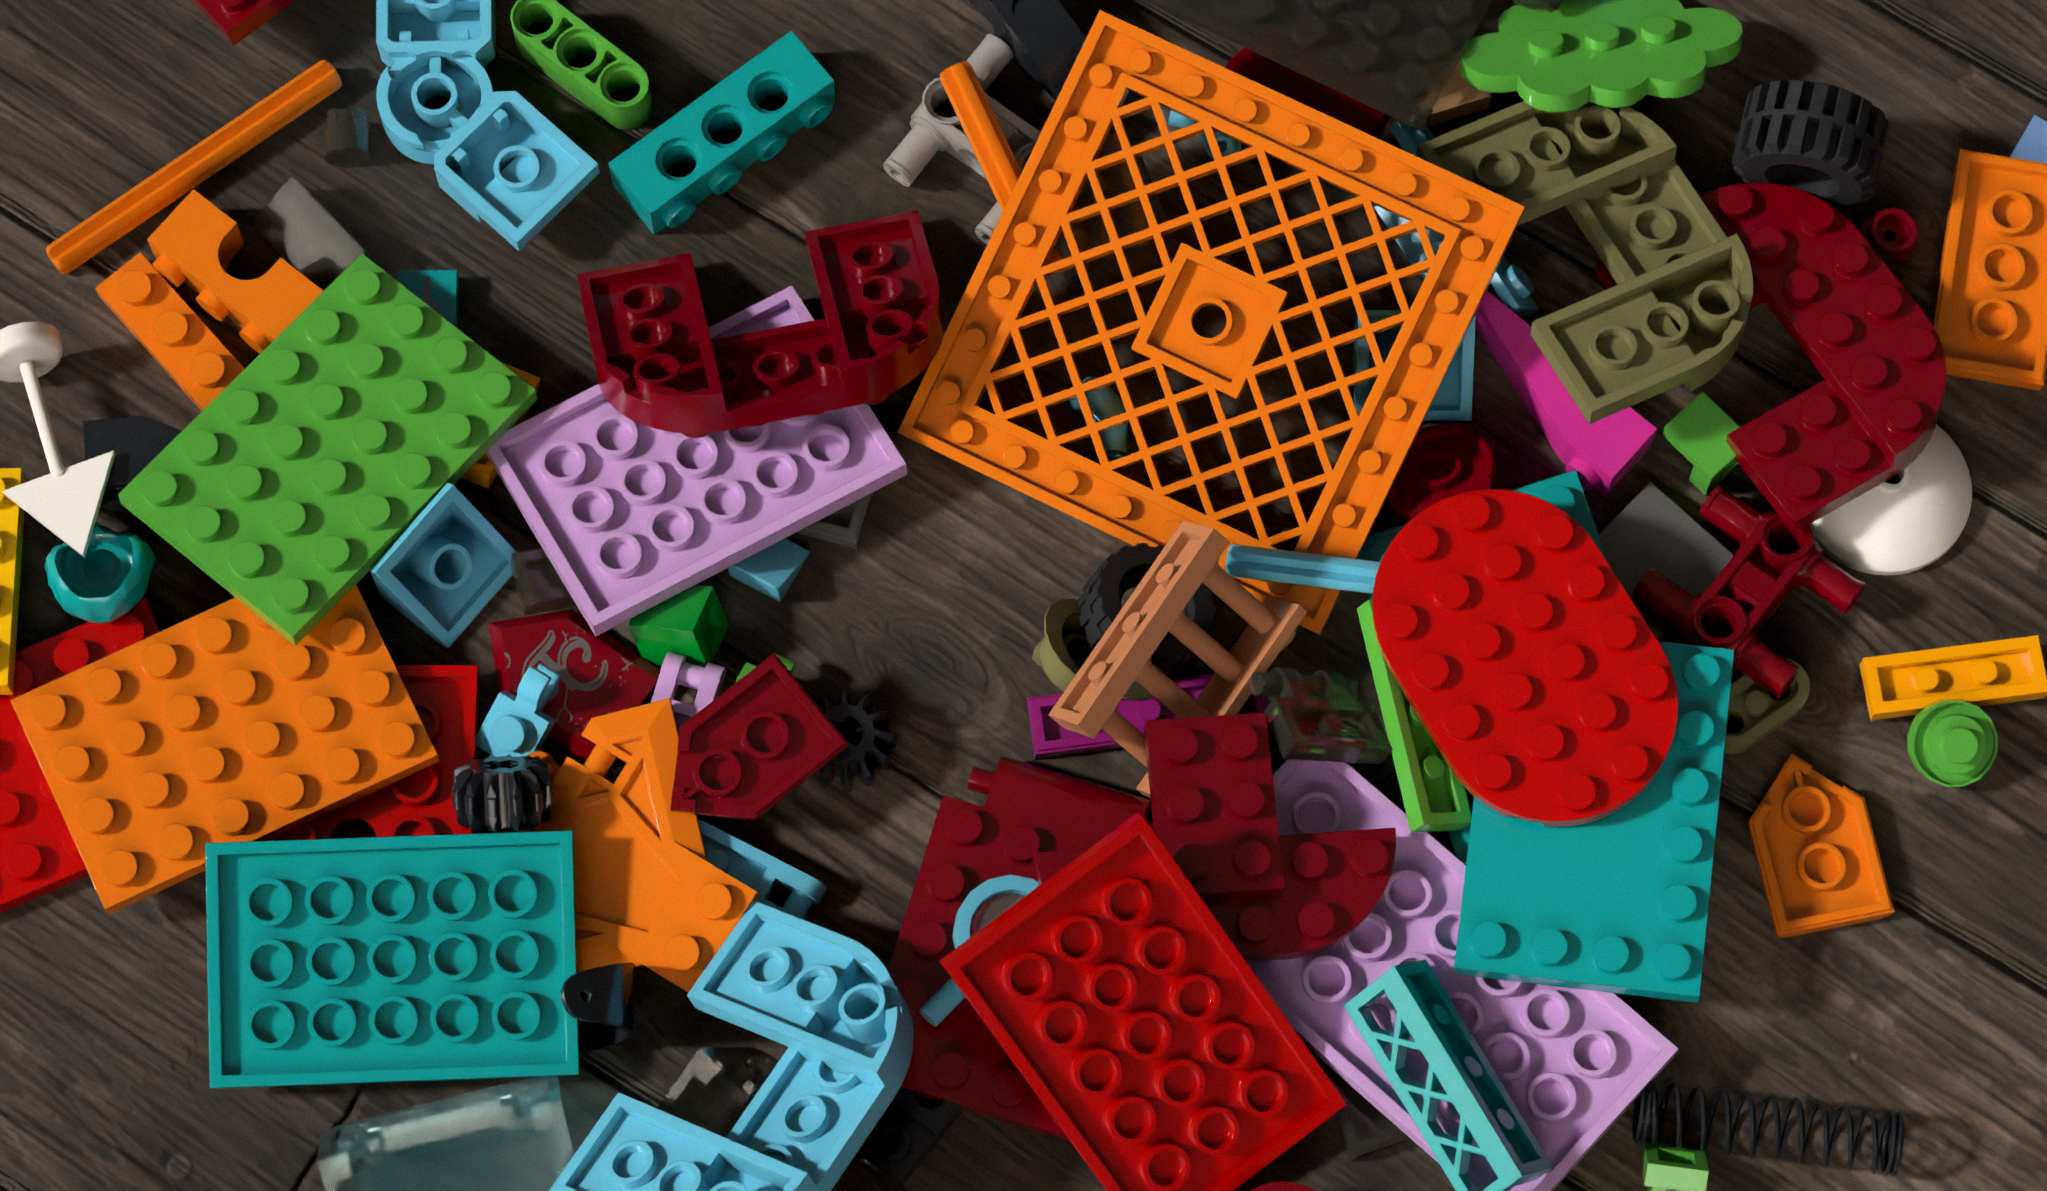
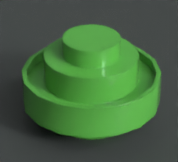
M1941 699L1925 706L1913 719L1907 734V751L1913 766L1926 779L1945 787H1964L1980 780L1992 767L1998 752V734L1992 719L1980 707L1961 699Z

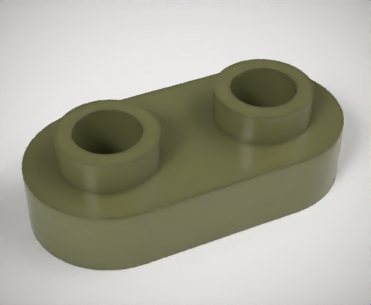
M1785 658L1792 664L1800 667L1794 681L1786 690L1787 698L1784 700L1771 698L1767 689L1746 675L1731 684L1727 718L1735 719L1740 724L1741 731L1734 734L1726 732L1724 753L1738 754L1748 750L1803 709L1810 693V680L1801 665Z

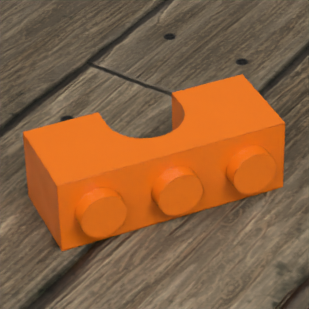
M194 189L147 239L156 259L152 265L159 274L175 287H179L184 282L199 294L196 297V301L218 321L222 322L227 316L242 328L239 332L240 336L259 354L323 292L321 288L281 257L264 275L255 279L241 280L227 274L230 261L245 245L237 222Z

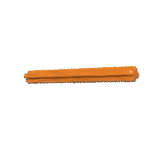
M320 60L50 243L45 249L48 258L60 273H70L339 90L342 86V81L338 72L327 60Z

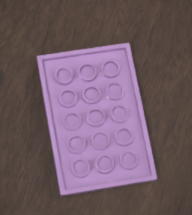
M791 285L709 327L708 330L710 338L713 340L814 321V319ZM599 384L508 429L486 452L487 457L595 637L907 475L905 461L870 406L866 404L827 411L815 416L806 415L769 422L758 427L748 426L712 432L700 438H690L682 433L654 429L627 418L606 400Z

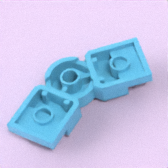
M376 0V43L381 60L387 65L378 81L376 99L383 127L389 140L402 154L410 159L425 164H433L439 187L479 223L483 220L486 221L512 246L520 251L600 173L599 164L517 91L493 92L489 76L484 68L496 57L494 0ZM434 96H445L450 99L440 109L432 110L423 107L424 103Z

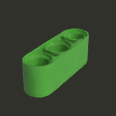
M556 0L516 1L511 9L510 21L517 49L527 61L610 125L618 129L630 130L638 128L648 120L653 106L650 84L646 71L637 62ZM536 22H546L551 25L550 29L538 35L525 31L527 27ZM589 55L595 58L593 63L587 67L575 68L569 65V62L576 56ZM624 88L639 92L635 98L626 102L617 101L612 98L614 93Z

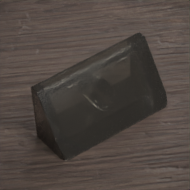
M295 176L284 183L253 223L260 233L296 270L323 291L361 254L370 259L368 252Z

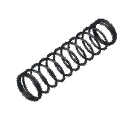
M1653 1081L1642 1090V1093L1635 1100L1632 1134L1633 1141L1636 1144L1640 1142L1643 1145L1647 1141L1651 1117L1652 1144L1654 1147L1658 1144L1666 1106L1674 1088L1677 1108L1676 1147L1678 1149L1683 1146L1691 1106L1695 1095L1699 1092L1701 1103L1700 1150L1703 1153L1707 1150L1715 1110L1723 1094L1726 1115L1725 1154L1727 1156L1731 1154L1739 1114L1747 1097L1750 1110L1749 1156L1751 1159L1756 1155L1763 1118L1768 1104L1772 1101L1775 1122V1162L1780 1160L1785 1129L1791 1110L1796 1103L1799 1117L1798 1163L1800 1166L1804 1163L1809 1133L1819 1106L1822 1111L1824 1128L1822 1163L1824 1168H1827L1829 1165L1835 1130L1843 1110L1846 1112L1848 1123L1847 1170L1849 1172L1853 1170L1859 1134L1868 1113L1871 1117L1873 1134L1872 1174L1875 1175L1878 1171L1881 1146V1168L1885 1176L1890 1174L1891 1177H1894L1898 1173L1901 1163L1905 1122L1904 1116L1900 1111L1897 1113L1894 1110L1889 1112L1878 1131L1875 1112L1870 1107L1862 1111L1854 1130L1853 1116L1846 1104L1837 1109L1831 1126H1829L1828 1111L1821 1100L1813 1105L1805 1125L1804 1109L1797 1097L1788 1103L1781 1121L1779 1104L1772 1094L1765 1098L1756 1121L1754 1099L1748 1091L1740 1096L1732 1117L1729 1094L1724 1088L1716 1092L1707 1117L1706 1096L1700 1085L1692 1089L1683 1113L1682 1095L1680 1087L1675 1081L1667 1087L1659 1113L1657 1089Z

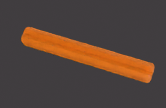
M968 61L959 62L940 73V81L1003 212L1022 172L972 65ZM1056 245L1046 265L1062 260Z

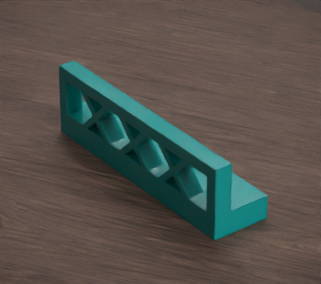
M1426 959L1393 966L1344 1005L1456 1191H1479L1468 1173L1471 1152L1485 1156L1498 1177L1497 1180L1482 1191H1509L1514 1186L1537 1180L1553 1168ZM1385 993L1397 1011L1394 1032L1381 1029L1368 1008ZM1407 1047L1420 1050L1427 1060L1426 1084L1412 1081L1406 1071ZM1439 1100L1453 1103L1460 1114L1458 1137L1444 1133L1437 1122Z

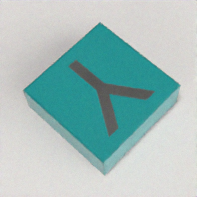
M457 269L399 271V283L458 328L459 276Z

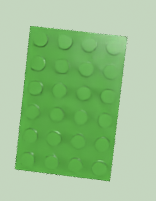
M361 254L177 435L118 496L121 505L296 646L370 571L447 483L454 485L537 401L536 390L368 257Z

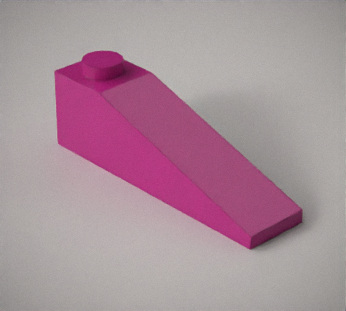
M1486 291L1476 312V330L1553 450L1566 465V472L1576 470L1582 488L1586 490L1595 488L1604 497H1607L1650 449L1657 428L1631 407L1588 424L1530 335L1532 326L1490 292Z

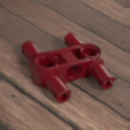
M1718 485L1703 503L1699 516L1741 543L1736 554L1703 595L1698 593L1693 596L1651 567L1635 587L1632 598L1674 626L1672 632L1676 634L1675 638L1684 644L1734 649L1732 672L1735 669L1739 670L1773 693L1774 696L1780 698L1794 681L1800 667L1792 664L1759 641L1757 637L1761 628L1794 587L1799 589L1803 585L1846 615L1861 596L1866 584L1823 556L1825 550L1821 548L1822 544L1813 539V533L1809 525L1792 533L1778 514L1773 511L1770 513L1768 511L1759 513ZM1771 545H1783L1791 550L1793 554L1778 553ZM1716 627L1722 630L1727 637L1715 638L1709 635L1703 628Z

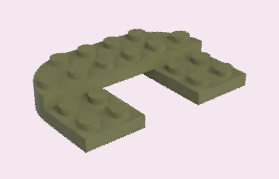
M1522 101L1417 145L1416 156L1525 206L1526 210L1518 226L1565 206L1617 283L1616 286L1532 321L1530 335L1588 424L1599 421L1681 384H1684L1689 392L1702 386L1727 365L1739 347L1744 334L1753 296V275L1749 257L1737 234L1730 237L1725 235L1674 160L1677 149L1676 144L1662 128L1647 116L1629 106L1620 108V111L1589 102L1578 109L1568 112L1550 113L1537 110Z

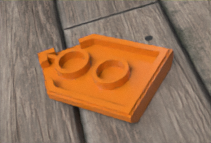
M1793 753L1747 823L1776 937L1789 938L1878 920L1894 914L1895 911L1865 798L1844 785L1841 787L1812 769V765Z

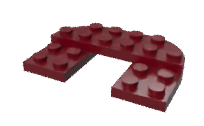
M1770 183L1735 184L1706 192L1699 197L1725 235L1730 237L1737 234L1745 247L1753 275V296L1750 309L1765 302L1825 379L1727 434L1726 442L1736 455L1735 459L1790 531L1795 533L1892 478L1918 457L1931 439L1936 428L1945 391L1946 361L1939 336L1926 314L1859 230L1839 210L1826 201L1796 188ZM1603 262L1596 263L1595 276L1603 287L1607 290L1616 286L1617 283Z
M918 210L804 231L807 251L825 318L711 340L691 253L577 274L597 380L604 397L618 412L637 423L654 429L682 433L690 438H700L712 432L748 426L758 427L769 422L806 415L815 416L827 411L861 404L873 405L883 402L890 393L912 381L931 363L940 348L944 335V320L938 278Z

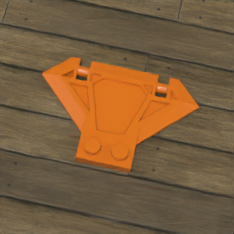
M668 698L591 718L581 736L596 744L584 765L570 757L566 758L552 781L554 803L552 804L551 818L544 823H540L534 829L523 828L521 832L573 831L577 973L596 967L632 962L635 964V968L646 966L689 993L753 900L758 901L761 894L708 862L697 814L670 811L679 732L672 702ZM617 757L625 762L626 765L613 784L604 777Z

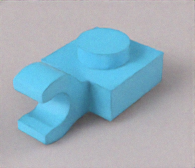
M542 663L538 665L537 669L529 666L518 686L517 696L508 690L499 692L476 735V746L495 757L508 754L514 757L527 756L531 752L540 751L557 721L542 712L555 690L561 675Z

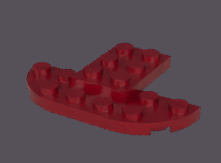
M1266 713L1145 721L1143 728L1154 832L1245 961L1285 960L1308 956L1332 947L1353 933L1355 928L1368 917L1377 905L1387 886L1395 860L1396 829L1380 828L1279 835ZM1088 849L1034 852L1032 859L1039 886Z

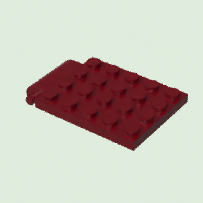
M1001 756L995 772L975 766L972 769L967 789L987 795L984 807L943 795L887 971L909 1008L914 1031L912 1057L901 1087L917 1092L916 1095L940 1103H943L944 1100L961 1105L963 1110L1069 1141L966 998L937 1027L932 1026L920 1014L919 1009L951 978L939 961L955 949L952 938L955 917L970 891L988 879L1006 875L1021 876L1037 881L1032 859L1034 852L1091 848L1137 812L1145 818L1154 831L1153 819L1147 818L1151 800ZM1008 894L994 897L983 904L973 917L971 937L1024 897Z

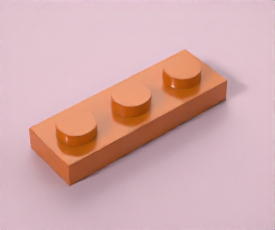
M141 252L95 287L98 296L201 411L245 369Z

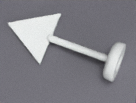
M40 321L9 325L0 330V381L8 383L24 382L51 473L3 490L2 492L85 558L116 453L113 450L75 465L64 467L38 380L39 377L55 368L62 358L64 348L60 332L53 325Z

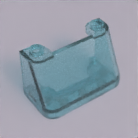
M546 1076L515 1081L336 1126L322 1133L319 1137L317 1161L325 1191H549L576 1153L559 1078L557 1076Z

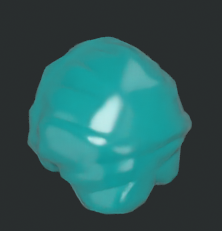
M95 522L85 558L64 542L62 545H57L51 549V552L46 557L45 570L48 577V585L52 589L54 597L68 614L92 623L105 624L128 613L142 599L147 591L156 558L150 546L138 535H132V533L126 531L115 532Z

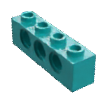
M791 30L609 162L612 185L654 235L666 226L675 228L684 223L694 213L696 204L714 192V194L719 195L733 187L740 179L742 171L755 161L760 159V161L764 162L777 155L785 147L787 138L803 126L812 128L821 123L832 111V105L836 103L834 80ZM769 97H777L786 102L783 107L774 111H767L758 106L762 100ZM723 130H732L740 134V137L730 144H720L712 139L718 132ZM678 163H687L695 168L691 174L680 178L666 173L670 167Z

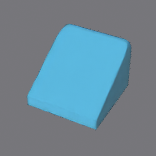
M784 538L729 567V575L770 598L781 602L807 559L809 551Z

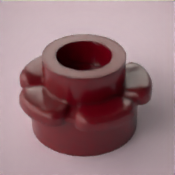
M1887 208L1879 210L1874 218H1867L1861 229V234L1883 262L1889 260L1897 263L1905 261L1915 250L1913 243L1918 239L1916 223L1907 212L1901 209ZM1887 232L1892 233L1894 240H1886L1884 234Z

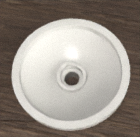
M1936 425L1932 437L1924 450L1910 465L1898 473L1899 483L1888 484L1883 482L1809 524L1813 533V539L1822 544L1821 548L1825 550V553L1839 563L1851 569L1873 575L1906 574L1922 569L1938 560L1954 545L1967 522L1972 503V484L1969 469L1960 449L1950 436Z

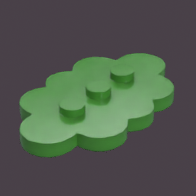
M1563 0L1557 6L1545 3H1523L1512 6L1502 13L1498 19V32L1476 36L1465 43L1461 49L1460 71L1465 82L1478 90L1489 93L1518 91L1519 96L1525 103L1541 111L1550 113L1568 112L1578 109L1587 102L1609 108H1623L1635 104L1647 94L1660 98H1680L1699 90L1706 80V68L1726 64L1738 56L1742 49V24L1735 16L1724 10L1714 8L1684 9L1679 0Z

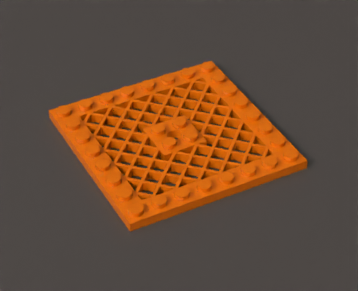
M1099 10L947 327L940 348L931 361L897 433L1132 546H1136L1137 543H1148V546L1157 547L1158 545L1165 547L1184 520L1214 528L1230 542L1219 557L1218 565L1224 570L1227 551L1230 545L1238 544L1276 549L1273 546L1299 537L1295 552L1358 559L1526 210L1525 206ZM1129 91L1144 97L1141 100L1122 106ZM1161 105L1198 123L1170 132ZM1152 109L1162 136L1131 147L1122 119ZM1114 124L1122 150L1097 159ZM1214 130L1250 147L1223 157ZM1205 133L1214 161L1184 171L1175 143ZM1166 147L1175 175L1145 185L1136 158ZM1267 155L1304 172L1276 182ZM1258 157L1267 185L1237 196L1227 168ZM1127 161L1136 189L1106 199L1097 172ZM1219 172L1228 199L1198 210L1188 182ZM1087 178H1089L1097 203L1071 212ZM1319 179L1357 197L1328 206ZM1311 182L1321 210L1290 221L1280 193ZM1180 186L1189 214L1158 224L1149 196ZM1272 196L1281 224L1250 235L1241 207ZM1140 200L1150 228L1120 238L1110 211ZM1372 204L1410 222L1382 231ZM1364 206L1374 235L1342 245L1333 217ZM1232 210L1242 238L1211 249L1202 221ZM1101 214L1111 242L1081 252L1072 224ZM1325 221L1334 249L1303 260L1294 231ZM1193 224L1202 252L1181 242L1173 261H1171L1163 235ZM1426 229L1444 237L1436 256ZM1063 230L1072 256L1046 265ZM1417 231L1427 260L1395 270L1386 242ZM1285 235L1295 263L1264 274L1255 245ZM1154 239L1163 267L1133 277L1124 249ZM1378 245L1388 274L1356 285L1347 256ZM1246 249L1255 277L1218 259ZM1115 253L1124 281L1094 291L1085 263ZM1339 260L1348 288L1317 299L1307 270ZM1076 267L1085 295L1055 305L1046 277ZM1428 271L1409 309L1400 281ZM1299 274L1309 302L1281 312L1289 294L1271 285V283ZM1164 279L1146 314L1137 288ZM1038 283L1046 309L1021 318ZM1392 284L1402 313L1370 324L1360 295ZM1129 292L1138 320L1108 330L1099 302ZM1352 299L1362 327L1331 338L1321 309ZM1209 305L1223 309L1227 319L1222 333L1213 338H1205L1198 335L1193 325L1196 313L1201 308ZM1089 306L1099 334L1069 344L1060 316ZM1313 313L1322 342L1292 352L1282 323ZM1050 320L1060 348L1030 358L1021 330ZM1402 325L1384 362L1374 334ZM1274 328L1283 356L1256 365ZM1138 332L1131 350L1149 358V360L1122 369L1112 341ZM1012 336L1021 362L995 371ZM1366 338L1376 366L1345 377L1335 348ZM1103 344L1112 373L1083 383L1073 355ZM1327 352L1336 381L1305 391L1296 362ZM1064 358L1073 387L1044 397L1034 369ZM1165 366L1202 383V385L1174 394ZM1287 366L1297 395L1266 406L1257 376ZM1156 369L1165 398L1135 408L1126 379ZM1025 373L1034 401L1005 411L996 383ZM1377 378L1358 416L1349 387ZM1248 382L1258 409L1227 419L1217 391L1239 400ZM1116 383L1126 412L1096 422L1087 394ZM986 389L995 414L978 407ZM1340 391L1350 420L1319 431L1310 401ZM1208 394L1218 423L1188 433L1178 405ZM1077 397L1087 426L1057 436L1048 408ZM1301 405L1311 434L1280 445L1270 416ZM1169 408L1179 437L1149 447L1139 419ZM1038 411L1048 440L1010 421ZM1261 419L1271 448L1241 459L1231 429ZM1130 422L1140 451L1110 461L1100 433ZM1351 431L1333 469L1323 441ZM1222 433L1232 462L1202 473L1192 443ZM1091 436L1100 464L1062 446ZM1315 444L1325 473L1294 484L1284 454ZM1183 447L1193 476L1162 486L1153 457ZM1275 458L1285 487L1255 498L1245 468ZM1144 461L1153 490L1115 471ZM1236 472L1246 501L1216 512L1206 482ZM1326 484L1307 522L1298 494ZM1196 486L1206 515L1167 496ZM1289 497L1299 527L1268 537L1259 507ZM1249 511L1259 540L1220 521ZM1233 577L1262 604L1268 596L1301 605L1307 613L1299 625L1318 635L1322 634L1343 591Z

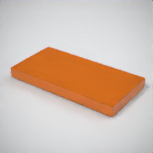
M1960 149L1956 156L1932 324L1944 350L1946 375L2040 391L2044 385L2047 365V163Z

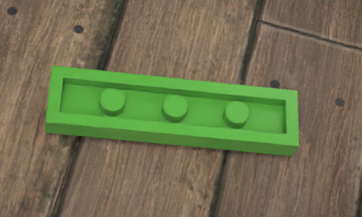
M1369 599L1357 608V613L1411 833L1461 830V828L1471 824L1472 818L1465 787L1447 764L1385 663L1377 644L1373 626V599Z

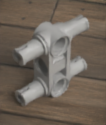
M987 34L967 61L973 67L1022 172L1041 132L986 94L985 91L1013 58V51L1005 42L995 35ZM940 77L934 79L926 86L922 96V103L911 116L910 126L912 129L883 163L886 173L906 187H910L938 150L947 151L987 179L958 117L943 118L934 112L941 104L951 103L940 81ZM998 202L995 203L975 228L976 235L986 245L1003 213Z

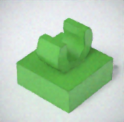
M1644 1143L1641 1170L1644 1186H1647L1646 1191H1706L1709 1168L1705 1152L1683 1147L1678 1149L1675 1146L1660 1144L1654 1147L1652 1143Z

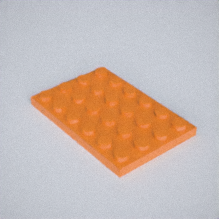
M357 585L296 646L237 598H233L10 700L108 915L205 871V843L270 841L440 762Z

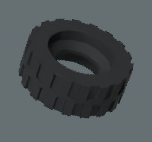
M1137 543L1134 547H1129V545L1121 547L1114 555L1111 554L1082 588L1084 593L1078 601V608L1081 610V615L1078 619L1080 627L1085 630L1087 635L1085 639L1090 647L1095 648L1122 609L1121 601L1124 593L1138 586L1164 547L1159 545L1152 547L1148 546V543ZM1201 583L1186 605L1185 614L1211 636L1215 628L1213 619L1216 617V606L1212 604L1211 597L1213 594L1211 590ZM1168 632L1152 654L1151 663L1167 676L1171 673L1176 675L1196 655Z

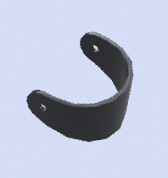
M617 963L581 971L570 976L563 983L561 990L562 1004L570 1016L578 1020L579 1052L609 1049L625 1044L634 1037V963Z

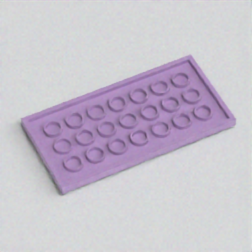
M1311 734L1273 774L1279 835L1395 828L1396 850L1392 873L1377 905L1368 917L1355 928L1354 932L1344 940L1323 951L1300 958L1247 962V964L1306 1047L1437 1161L1344 1007L1348 1001L1393 966L1426 959L1553 1166L1552 1169L1537 1180L1514 1186L1509 1191H1553L1637 1099L1642 1090L1676 1056L1678 1048L1614 993L1454 974L1466 865L1429 833H1411L1407 815L1314 734ZM1385 993L1368 1008L1381 1029L1394 1032L1397 1011ZM1407 1047L1406 1071L1412 1081L1426 1084L1427 1060L1420 1050ZM1439 1100L1437 1122L1444 1133L1458 1137L1460 1114L1453 1103ZM1471 1152L1468 1173L1479 1191H1482L1497 1180L1498 1177L1485 1156Z

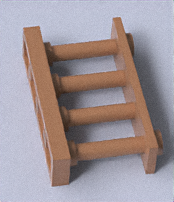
M1183 520L1048 715L1064 729L1093 739L1100 730H1103L1147 768L1144 734L1117 711L1119 702L1134 681H1137L1178 718L1236 715L1279 652L1292 642L1296 634V627L1307 611L1299 604L1268 596L1262 604L1218 565L1219 557L1230 542L1214 528ZM1201 583L1248 623V626L1230 652L1185 614L1186 605ZM1168 632L1215 671V674L1197 700H1194L1151 663L1152 654ZM1147 771L1136 789L1142 795L1150 798Z

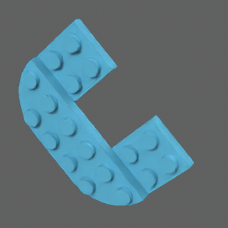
M753 900L687 994L695 1009L788 1046V1049L730 1133L725 1138L618 1092L549 1191H831L903 1083L913 1051L914 1031L909 1008L889 972L880 959L868 948L849 937Z

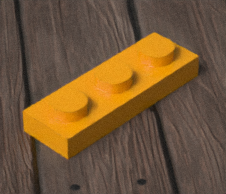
M2038 635L1865 657L1859 664L1870 721L1917 715L1925 706L1941 699H1961L1981 707L2042 699L2047 696V675Z

